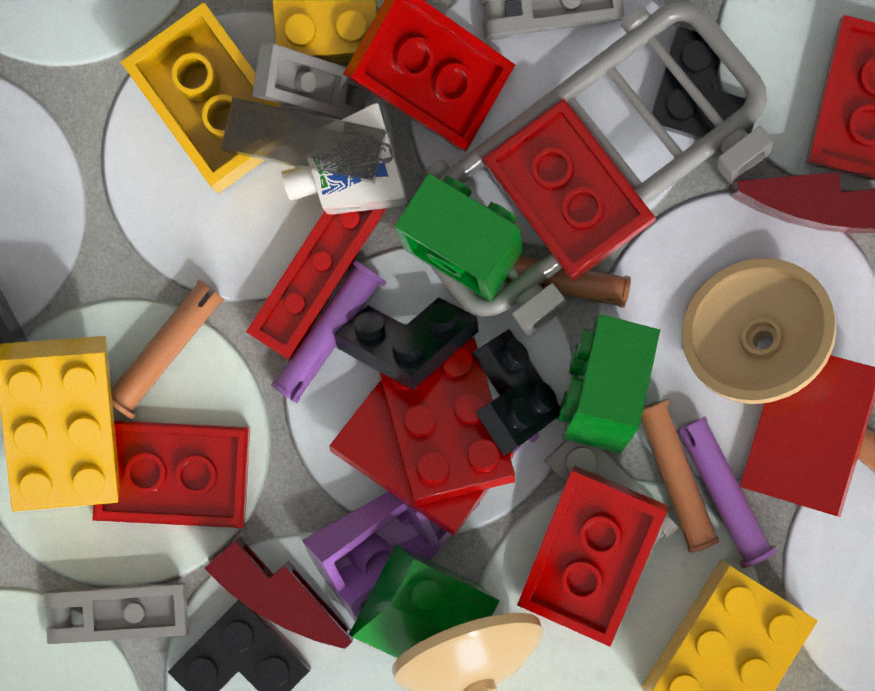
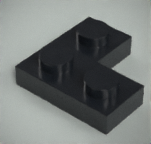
M678 27L669 54L720 117L726 120L744 105L746 99L712 89L721 60L698 32ZM665 65L651 113L666 131L699 140L714 129L715 126ZM754 123L745 130L747 134L752 132Z
M440 297L407 325L368 305L335 333V339L339 350L414 390L479 332L477 316Z
M510 329L472 352L499 394L497 398L475 413L503 456L521 446L558 418L560 409L553 389L543 381L530 361L527 349L515 338Z
M238 600L170 668L168 673L186 691H220L238 672L258 691H291L310 672L311 667L256 612Z

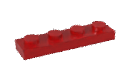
M388 208L341 214H327L324 211L246 333L290 360Z

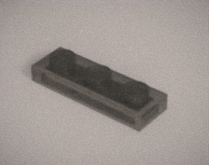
M232 97L221 148L225 152L375 184L387 133L385 129Z

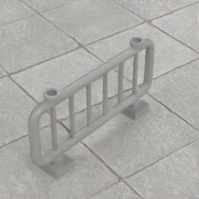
M687 1L671 2L659 8L653 14H650L642 6L631 12L621 23V27L626 32L624 36L452 167H449L445 160H439L429 166L420 178L424 181L428 173L441 181H443L445 176H450L464 183L486 166L482 161L483 157L564 98L646 205L719 149H721L723 154L718 158V170L732 184L771 154L773 140L761 126L749 134L745 131L763 113L767 102L766 86L757 71L711 15L698 4ZM680 21L691 24L746 92L744 105L726 120L720 117L655 37L671 24ZM646 43L650 45L715 126L714 129L685 151L679 148L615 68ZM605 74L609 75L674 157L672 161L643 183L575 99V97ZM551 252L521 275L513 267L508 274L512 282L497 292L491 302L431 267L458 304L469 313L481 317L496 316L517 304L519 308L512 313V316L528 337L568 308L565 298L553 283L545 289L541 287L542 283L562 269Z

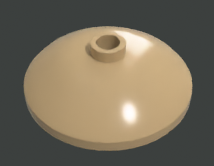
M757 258L745 260L717 272L696 292L688 305L683 320V350L694 374L712 392L740 403L760 404L773 402L798 392L821 372L834 347L837 327L836 316L826 290L805 269L779 259ZM764 338L773 339L772 344L768 348H757L760 340Z
M528 613L499 614L469 621L439 632L405 651L394 662L392 673L395 682L408 691H498L496 685L518 672L536 650L543 635V628L538 617Z

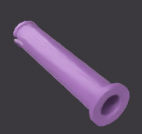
M355 259L352 262L355 266L353 271L278 378L271 384L278 392L287 398L290 397L295 403L300 401V397L337 346L335 333L360 313L379 284L385 286L387 283Z
M706 416L676 431L681 436L743 559L739 562L741 568H746L769 558L778 550L775 545H769L707 423Z

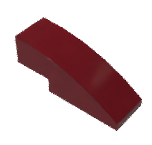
M840 172L742 180L735 182L729 187L730 197L758 212L787 223L823 231L875 233V189L841 192Z
M239 537L204 568L231 595L257 614L286 630L311 640L346 649L354 640L349 635L351 631L349 627L289 560L273 574L248 544Z

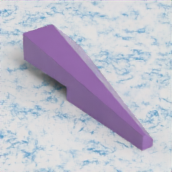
M535 434L529 441L534 443L539 438V434ZM388 491L302 541L318 571L355 622L396 544L431 560L452 534Z

